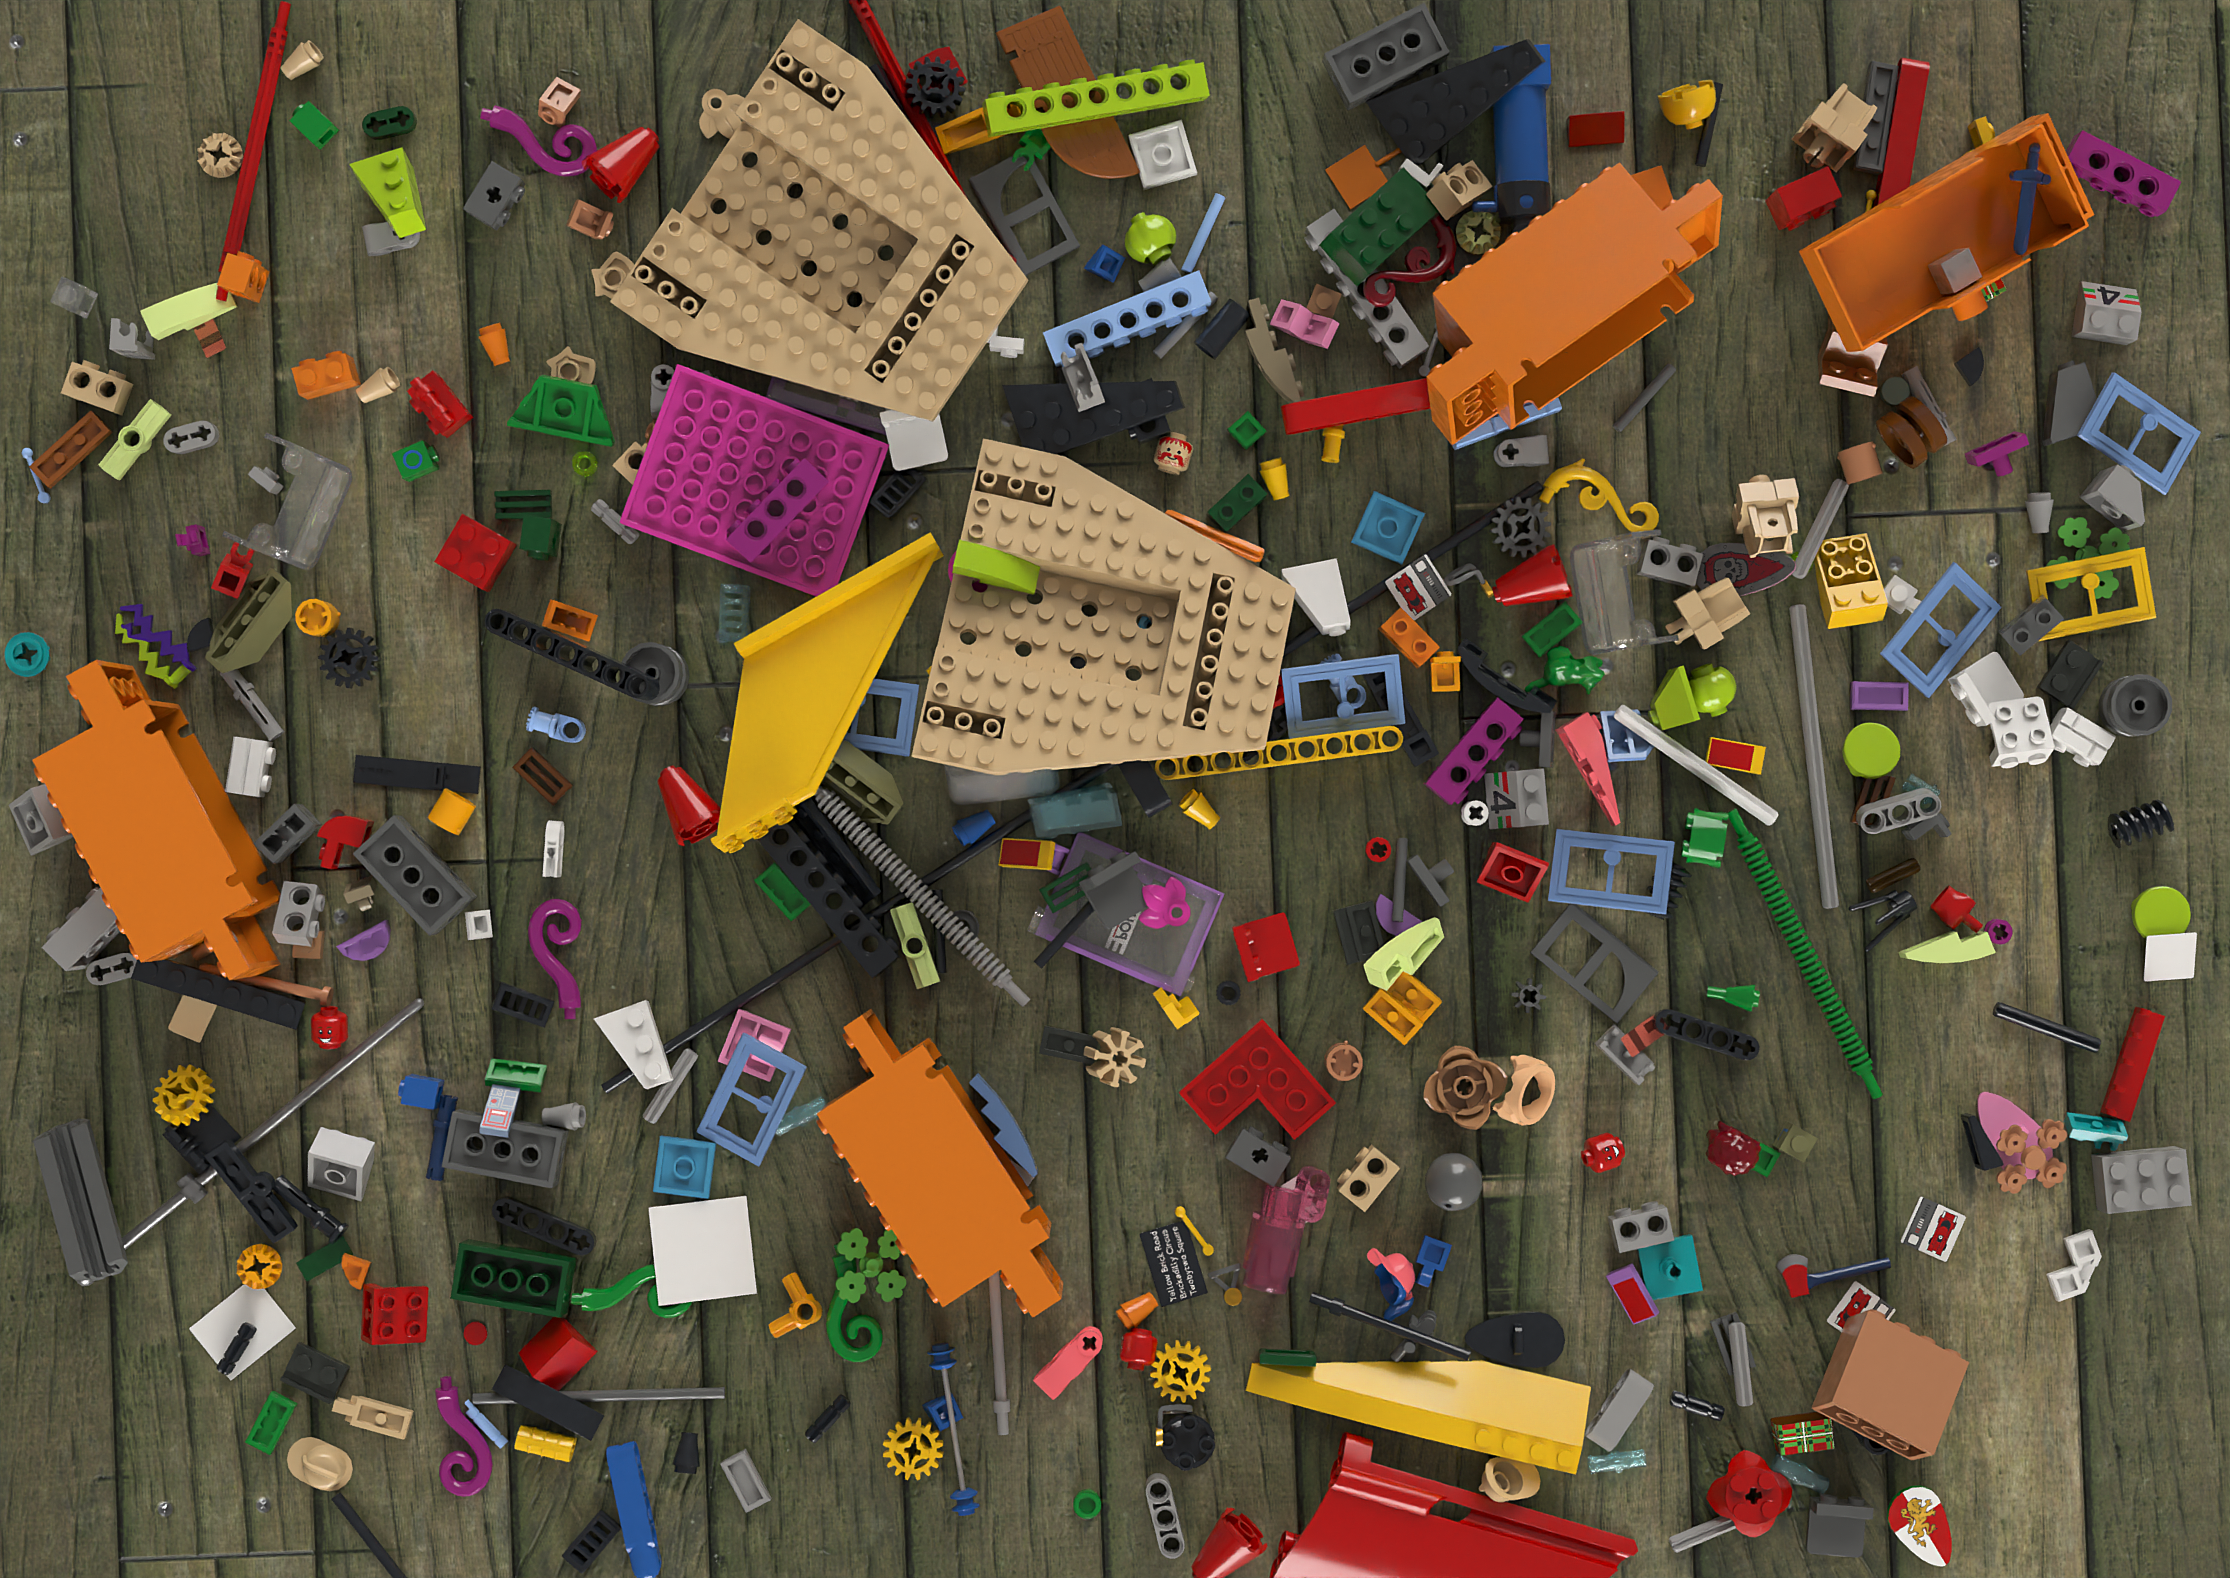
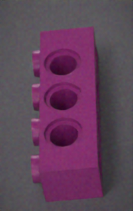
M2083 130L2073 137L2066 150L2077 178L2081 177L2089 181V185L2096 190H2106L2114 194V198L2121 203H2131L2137 206L2142 214L2149 217H2158L2167 211L2181 184V181ZM2090 157L2097 160L2099 165L2098 169H2094L2090 166ZM2114 170L2121 172L2123 182L2115 179ZM2139 183L2147 187V195L2139 191Z
M796 458L785 469L788 475L782 482L776 479L765 490L769 495L762 502L757 499L746 510L750 515L743 522L737 519L727 530L730 536L726 540L750 563L829 482L805 458L801 462ZM791 480H799L803 484L804 489L801 495L792 496L788 493L787 485ZM773 500L780 501L784 506L782 515L774 517L768 512V504ZM754 520L760 521L764 525V533L759 537L752 536L748 531L749 524Z
M1495 698L1423 784L1448 805H1452L1454 802L1459 804L1469 792L1465 788L1472 780L1477 783L1487 771L1484 768L1486 763L1490 759L1495 761L1502 754L1504 748L1501 745L1508 737L1513 740L1523 727L1519 724L1523 718L1502 700ZM1490 724H1495L1500 729V736L1496 740L1490 739L1486 734V729ZM1473 745L1480 747L1482 750V757L1479 761L1471 760L1468 755V751ZM1454 767H1460L1464 771V779L1460 783H1456L1451 779L1450 773Z

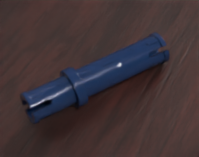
M440 1095L437 1118L433 1120L435 1129L425 1176L427 1179L444 1180L445 1168L442 1167L452 1112L456 1110L458 1101L456 1096L452 1098V1095Z

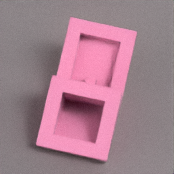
M1281 299L1270 325L1308 344L1328 349L1339 323L1334 319L1313 314L1301 304Z

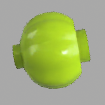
M1142 212L1130 220L1132 225L1125 235L1124 242L1128 254L1134 260L1146 264L1152 262L1153 265H1157L1162 259L1165 261L1172 255L1171 250L1176 242V230L1167 218L1156 214L1146 215Z
M1712 663L1693 669L1691 671L1692 677L1688 678L1697 711L1710 713L1712 717L1727 712L1726 706L1733 700L1736 693V682L1733 675L1723 667L1713 668Z

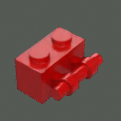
M432 370L422 379L416 377L410 382L412 387L407 392L412 398L409 400V403L419 414L422 411L429 419L426 424L435 435L441 433V435L448 438L473 418L442 377Z

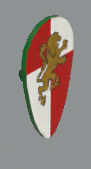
M1922 1485L1909 1486L1900 1490L1892 1498L1887 1508L1889 1526L1897 1537L1919 1558L1936 1566L1947 1565L1952 1552V1538L1946 1514L1938 1496L1930 1488Z

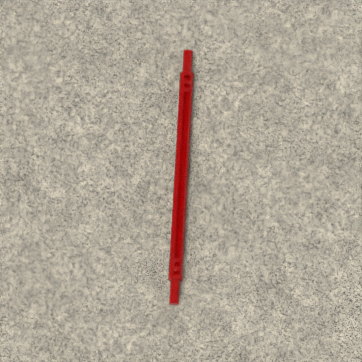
M849 0L912 126L966 196L925 114H919L920 107L918 105L911 108L910 104L913 98L905 97V93L909 89L904 87L906 77L867 0Z
M280 1L275 27H272L270 31L218 269L220 273L227 253L237 256L238 251H241L288 36L286 26L291 4ZM218 286L216 299L226 302L228 291Z

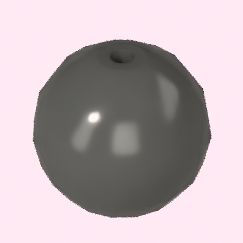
M1460 1153L1443 1154L1429 1166L1425 1175V1188L1430 1200L1440 1208L1447 1211L1464 1210L1478 1199L1482 1190V1174L1477 1164L1467 1156Z

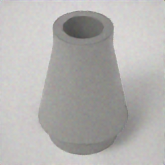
M1168 258L1165 261L1162 259L1138 282L1143 291L1146 292L1176 280L1181 275L1173 261Z
M2051 493L2027 494L2028 500L2025 501L2032 533L2049 532V522L2054 499H2051Z
M577 1102L544 1108L542 1111V1122L544 1125H553L571 1130H577L578 1127H584L585 1107L578 1105Z

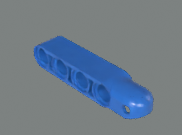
M632 1441L623 1443V1445L609 1446L606 1448L607 1462L632 1571L637 1578H655L660 1572L662 1560L637 1443Z

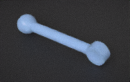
M24 448L22 456L27 459L30 466L33 463V451L30 448ZM31 470L39 491L38 500L41 503H48L51 498L50 495L44 491L40 478Z

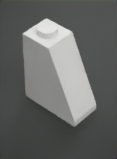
M1337 558L1282 569V581L1296 588L1294 599L1322 635L1339 636L1346 633V630H1350V617Z

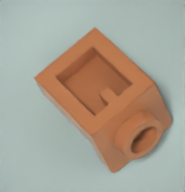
M556 77L539 99V117L548 124H554L559 128L563 127L567 113L580 98L581 90Z

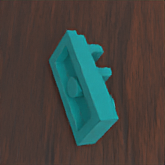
M2066 1113L2064 1123L2069 1138L2079 1141H2093L2097 1149L2101 1148V1144L2104 1141L2109 1142L2111 1151L2117 1150L2119 1144L2127 1141L2128 1135L2122 1120Z

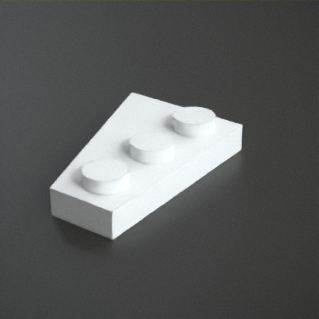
M644 1000L594 1018L645 1089H650L673 1080L649 1001Z

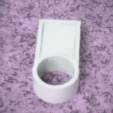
M549 820L547 822L543 877H561L563 821Z

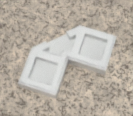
M2090 1229L2063 1238L2072 1265L2046 1274L2055 1300L2058 1302L2085 1293L2090 1283L2089 1279L2095 1267L2099 1264L2102 1256L2093 1231Z

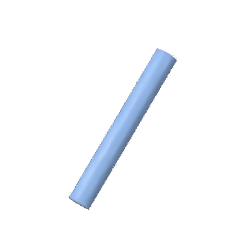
M1215 193L1182 266V271L1189 274L1192 273L1223 205L1224 196Z

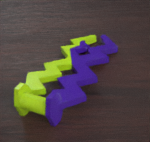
M143 604L120 607L121 611L135 612L134 623L126 625L123 623L122 614L118 613L116 615L115 634H123L122 644L139 643V661H148L145 674L164 679L169 686L177 688L179 683L191 671L193 672L197 669L189 661L187 643L172 645L171 630L153 633V615L143 617ZM133 626H141V634L132 635ZM161 642L160 656L174 655L172 663H182L171 676H168L170 666L157 668L159 652L148 653L150 643Z

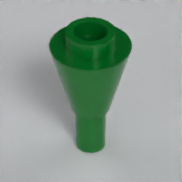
M1755 985L1727 987L1726 989L1708 986L1707 997L1723 999L1730 1004L1751 1012L1752 1007H1758L1760 991L1755 990Z

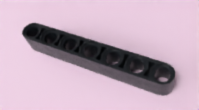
M497 608L490 610L485 616V626L491 633L621 693L646 701L653 700L659 694L660 685L653 676L522 616ZM504 617L505 623L503 627L500 628V621ZM527 628V629H528V634H527L526 638L524 639V638H523V632H524V630ZM550 638L551 646L549 649H546V642ZM574 649V657L572 660H570V651ZM597 659L598 667L595 671H593L592 666L594 661ZM619 670H621L622 676L621 679L617 682L616 674ZM643 681H645L646 686L644 691L641 693L639 687L640 684Z
M1076 656L1070 660L1071 665L1076 669H1082L1086 666V662L1082 657ZM1125 761L1117 764L1148 818L1173 805L1148 761Z

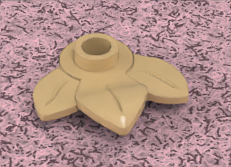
M720 89L707 91L702 98V108L704 111L699 119L700 129L704 136L708 139L719 131L723 136L731 139L741 124V119L735 113L745 98L737 94L727 95ZM714 97L719 98L721 101V106L717 109L711 106V100Z

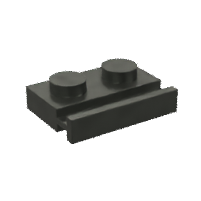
M2068 640L2039 682L2037 688L2058 702L2063 703L2067 708L2074 709L2104 662L2096 659L2091 653Z
M1373 901L1333 910L1347 965L1369 960L1375 952L1384 946Z
M299 1342L280 1381L328 1404H332L350 1366Z

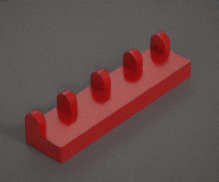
M2135 1007L2100 1111L2101 1113L2124 1121H2131L2165 1016L2144 1008Z

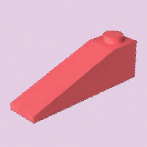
M1585 712L1555 729L1609 823L1611 826H1616L1621 822L1604 742L1599 731L1602 729V726L1594 714L1590 716L1588 712Z

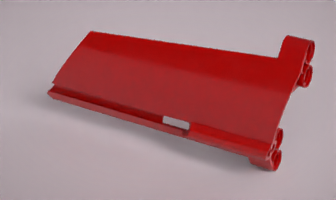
M1345 1431L1340 1440L1338 1458L1333 1463L1328 1490L1301 1535L1286 1530L1283 1532L1279 1542L1278 1556L1274 1559L1271 1567L1270 1578H1610L1618 1571L1617 1566L1629 1556H1634L1638 1552L1635 1540L1508 1502H1496L1488 1496L1370 1462L1373 1440ZM1441 1500L1471 1508V1512L1458 1522L1429 1513L1430 1509Z

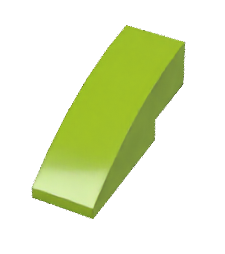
M959 539L952 573L980 579L979 583L1034 595L1040 567L1000 550Z

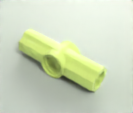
M150 399L132 423L120 431L117 442L99 463V466L117 480H121L137 458L150 449L152 439L170 418L171 414L161 405ZM138 433L140 441L136 446L132 447L130 439L134 434Z
M911 902L891 909L890 912L902 944V951L908 961L916 988L920 989L940 982L928 947V940L924 935L914 903ZM911 938L921 940L923 947L919 953L909 951L907 944Z

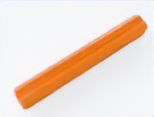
M1173 510L1165 512L1168 516L1236 555L1253 562H1260L1263 558L1264 549Z

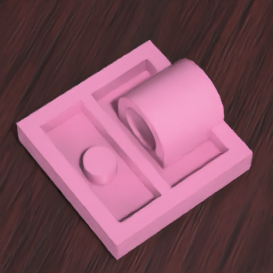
M738 1009L718 1062L728 1065L742 1033H746L782 1053L791 1029ZM750 1053L742 1071L770 1082L776 1067Z

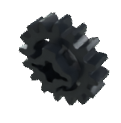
M939 56L936 57L934 62H931L929 57H925L923 65L916 61L914 69H909L907 73L909 79H906L904 87L909 88L905 93V97L913 98L910 106L913 108L918 105L920 107V115L926 110L929 112L930 118H933L935 112H938L939 116L944 118L946 110L952 114L956 109L955 105L960 106L963 100L961 96L964 95L966 89L960 86L964 82V77L956 76L959 71L958 67L949 68L950 60L942 64L940 63ZM917 79L920 80L919 84L922 86L920 91L917 88ZM950 83L952 86V96H950V90L948 89Z
M347 628L346 634H344L342 630L337 629L336 638L328 635L326 638L329 644L320 645V648L325 651V655L318 656V659L325 661L320 670L329 671L325 678L327 680L336 678V686L341 687L345 681L346 688L352 689L354 682L358 687L364 686L363 679L373 680L370 674L371 671L379 672V668L374 666V663L381 661V657L375 656L374 652L380 648L376 645L371 646L374 638L372 636L364 638L365 631L358 630L355 634L353 628ZM350 640L358 641L363 647L355 648ZM337 647V652H336L335 656L333 657V652H334L335 648ZM348 653L357 654L351 659V663L343 662L349 657ZM365 659H367L366 665L364 669H362V665ZM337 669H346L350 677L341 675Z

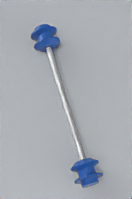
M944 1342L932 1345V1350L928 1351L927 1354L934 1356V1361L929 1366L936 1370H941L960 1485V1489L955 1490L950 1495V1498L957 1502L952 1511L958 1512L959 1516H965L975 1513V1508H978L980 1504L973 1502V1497L978 1494V1491L965 1487L947 1368H951L957 1360L950 1356V1352L955 1350V1347H949V1343Z

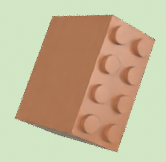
M1870 1309L1848 1317L1811 1409L1911 1461L1934 1455L1969 1362L1960 1358V1353L1935 1345L1936 1342L1933 1339L1910 1332L1911 1329L1908 1326L1885 1319L1886 1316L1877 1310Z

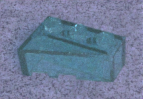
M1110 783L1027 800L1033 831L1036 837H1041L1043 840L1056 838L1059 834H1075L1088 830L1123 826L1117 794Z

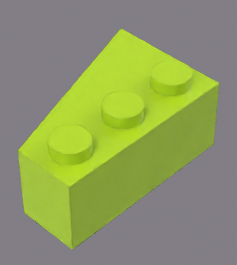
M403 147L349 164L361 187L367 192L399 238L426 230L414 168Z

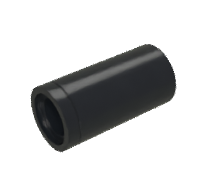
M1228 299L1194 343L1201 351L1215 360L1251 316L1237 302Z

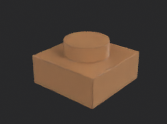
M1316 284L1306 309L1313 314L1332 319L1342 294Z
M319 931L317 938H313L311 947L293 945L292 957L323 959L325 931Z

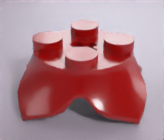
M1743 1450L1731 1459L1728 1464L1727 1474L1717 1478L1711 1484L1706 1498L1715 1512L1723 1517L1730 1518L1734 1522L1739 1532L1755 1538L1767 1532L1772 1527L1775 1518L1788 1507L1792 1497V1487L1786 1477L1781 1473L1773 1472L1762 1457L1751 1451ZM1750 1488H1754V1491L1759 1494L1755 1498V1502L1752 1503L1751 1500L1745 1498V1494L1750 1493Z

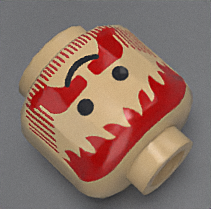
M1171 432L1170 437L1163 436L1159 438L1153 458L1154 462L1159 465L1158 470L1179 475L1180 471L1188 469L1193 446L1186 442L1187 436Z

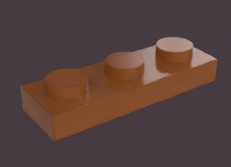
M90 410L34 461L29 468L48 488H52L111 435L113 431L94 411Z

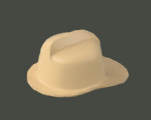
M313 1437L301 1438L292 1445L288 1452V1468L293 1476L315 1488L324 1491L339 1490L351 1478L353 1466L348 1454L340 1448Z
M1496 1457L1487 1462L1481 1478L1482 1484L1478 1489L1480 1492L1485 1491L1496 1502H1505L1535 1495L1540 1488L1541 1481L1535 1465L1504 1457Z

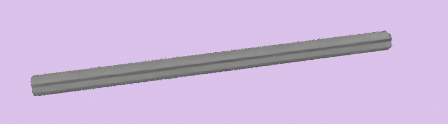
M1799 604L1790 606L1789 610L1823 908H1836L1839 905L1807 613L1806 606Z

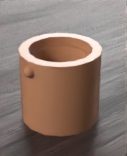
M1873 441L1838 452L1837 459L1840 460L1847 485L1883 474L1875 450L1876 444Z
M1345 1040L1343 1043L1332 1045L1327 1050L1324 1064L1327 1071L1338 1081H1349L1360 1073L1363 1059L1360 1052Z

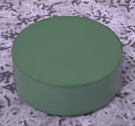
M1900 377L1889 378L1880 387L1882 401L1890 406L1898 405L1910 393L1908 383Z

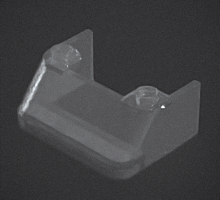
M266 432L264 438L286 447L282 456V466L287 472L295 475L274 526L266 523L255 525L247 540L224 531L222 536L301 569H311L319 561L352 482V472L348 467Z
M1660 529L1629 532L1578 544L1572 548L1570 564L1579 618L1583 622L1581 624L1585 649L1590 654H1605L1679 640L1678 635L1656 638L1654 626L1649 620H1635L1627 565L1635 564L1640 559V540L1661 535Z
M944 764L950 798L959 805L1050 795L1060 785L1059 769H1042L1026 773L1010 772L1005 775H992Z

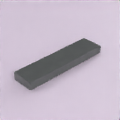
M1876 61L1869 63L1863 102L1870 106L1875 105L1878 108L1863 130L1868 135L1855 152L1853 170L1874 175L1883 173L1899 66Z

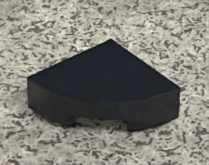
M1979 347L1954 363L1969 387L1980 378L1984 368V358Z
M211 618L201 620L192 628L187 639L188 652L210 647V641L214 633Z

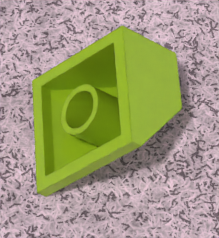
M1684 665L1667 671L1650 703L1651 710L1648 711L1650 723L1661 731L1700 720Z

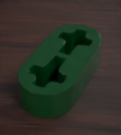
M397 106L367 114L363 119L362 128L370 138L382 140L412 132L416 128L417 118L408 107ZM403 113L406 117L410 118L406 120L405 126H402L399 122L392 123L393 121L400 120ZM374 120H377L380 124L387 123V125L380 126L377 133L370 129L374 125Z

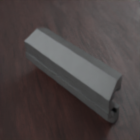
M76 1119L57 1125L37 1136L33 1142L69 1276L74 1280L98 1281L105 1277L119 1274L127 1265L128 1260L90 1119Z

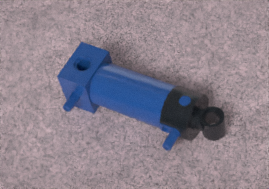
M1550 44L1534 45L1546 62L1493 105L1496 185L1493 188L1494 201H1474L1472 203L1473 212H1495L1497 223L1511 225V234L1521 232L1528 227L1532 219L1540 215L1543 216L1551 211L1546 91L1551 85ZM1493 46L1490 53L1507 46Z

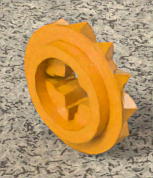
M256 1244L242 1251L237 1260L236 1274L239 1275L242 1284L252 1289H265L272 1286L279 1279L282 1272L280 1255L274 1248L265 1244ZM256 1258L260 1263H270L269 1266L262 1269V1275H259L258 1271L248 1270V1268L256 1264Z

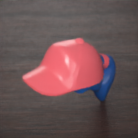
M1372 1248L1367 1253V1258L1376 1267L1374 1272L1380 1279L1382 1294L1390 1304L1384 1312V1319L1392 1321L1394 1318L1407 1312L1413 1305L1414 1298L1411 1291L1415 1282L1413 1264L1400 1253L1384 1256L1377 1249Z

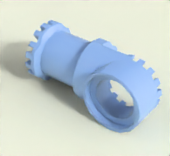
M1333 654L1331 657L1328 656V660L1325 658L1319 664L1339 662L1342 658L1339 654ZM1353 676L1344 677L1346 694L1352 688L1357 690L1356 700L1350 703L1353 709H1357L1364 704L1366 692L1361 685L1356 683ZM1339 677L1330 678L1329 686L1341 703Z
M532 707V711L528 715L531 718H527V721H530L526 723L527 731L537 730L549 734V737L561 741L576 743L581 741L586 733L585 725L581 720L558 713L552 715L541 712L537 707ZM574 722L579 727V733L575 738H569L565 734V727L568 723Z

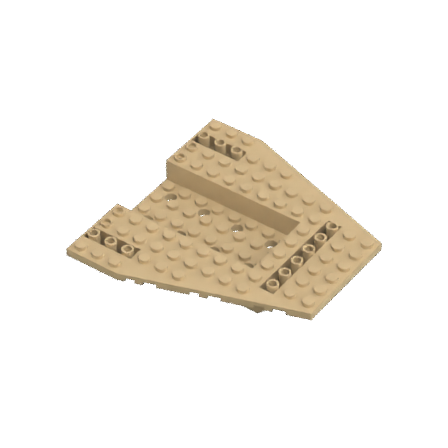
M797 19L735 114L742 120L741 124L681 214L673 208L671 209L610 302L681 351L933 422L1029 280L868 66ZM755 153L758 157L757 164L751 168L745 167L744 158L746 155ZM794 184H800L803 188L802 195L796 199L789 196L790 187ZM717 200H725L727 208L722 214H715L713 211V205ZM846 215L848 218L847 227L842 230L836 229L834 226L836 217ZM765 230L770 231L772 235L770 243L760 245L758 242L759 234ZM885 246H891L894 250L893 257L888 261L881 260L879 255L880 250ZM810 261L815 262L817 265L816 273L812 276H805L803 273L804 265ZM856 292L862 295L861 305L850 307L848 303L849 296Z
M983 438L960 540L997 549L1039 566L1040 571L1035 593L1042 597V602L1033 605L1027 600L1029 593L988 584L985 592L978 593L973 590L972 584L980 579L953 574L912 757L992 775H1005L1010 772L1026 773L1033 772V770L1089 767L1104 763L1120 764L1125 761H1151L1183 758L1188 755L1198 754L1204 756L1219 752L1235 753L1264 750L1296 588L1065 456ZM1084 605H1092L1096 608L1097 614L1092 617L1085 616L1081 608ZM1139 617H1148L1152 625L1147 629L1140 628L1136 623ZM963 633H972L976 637V641L971 645L964 644L960 639ZM1021 644L1027 645L1031 649V654L1021 657L1016 653L1015 648ZM1076 656L1082 657L1086 662V666L1082 669H1076L1071 665L1070 660ZM1131 668L1136 669L1140 672L1141 678L1137 681H1131L1126 677L1125 672Z

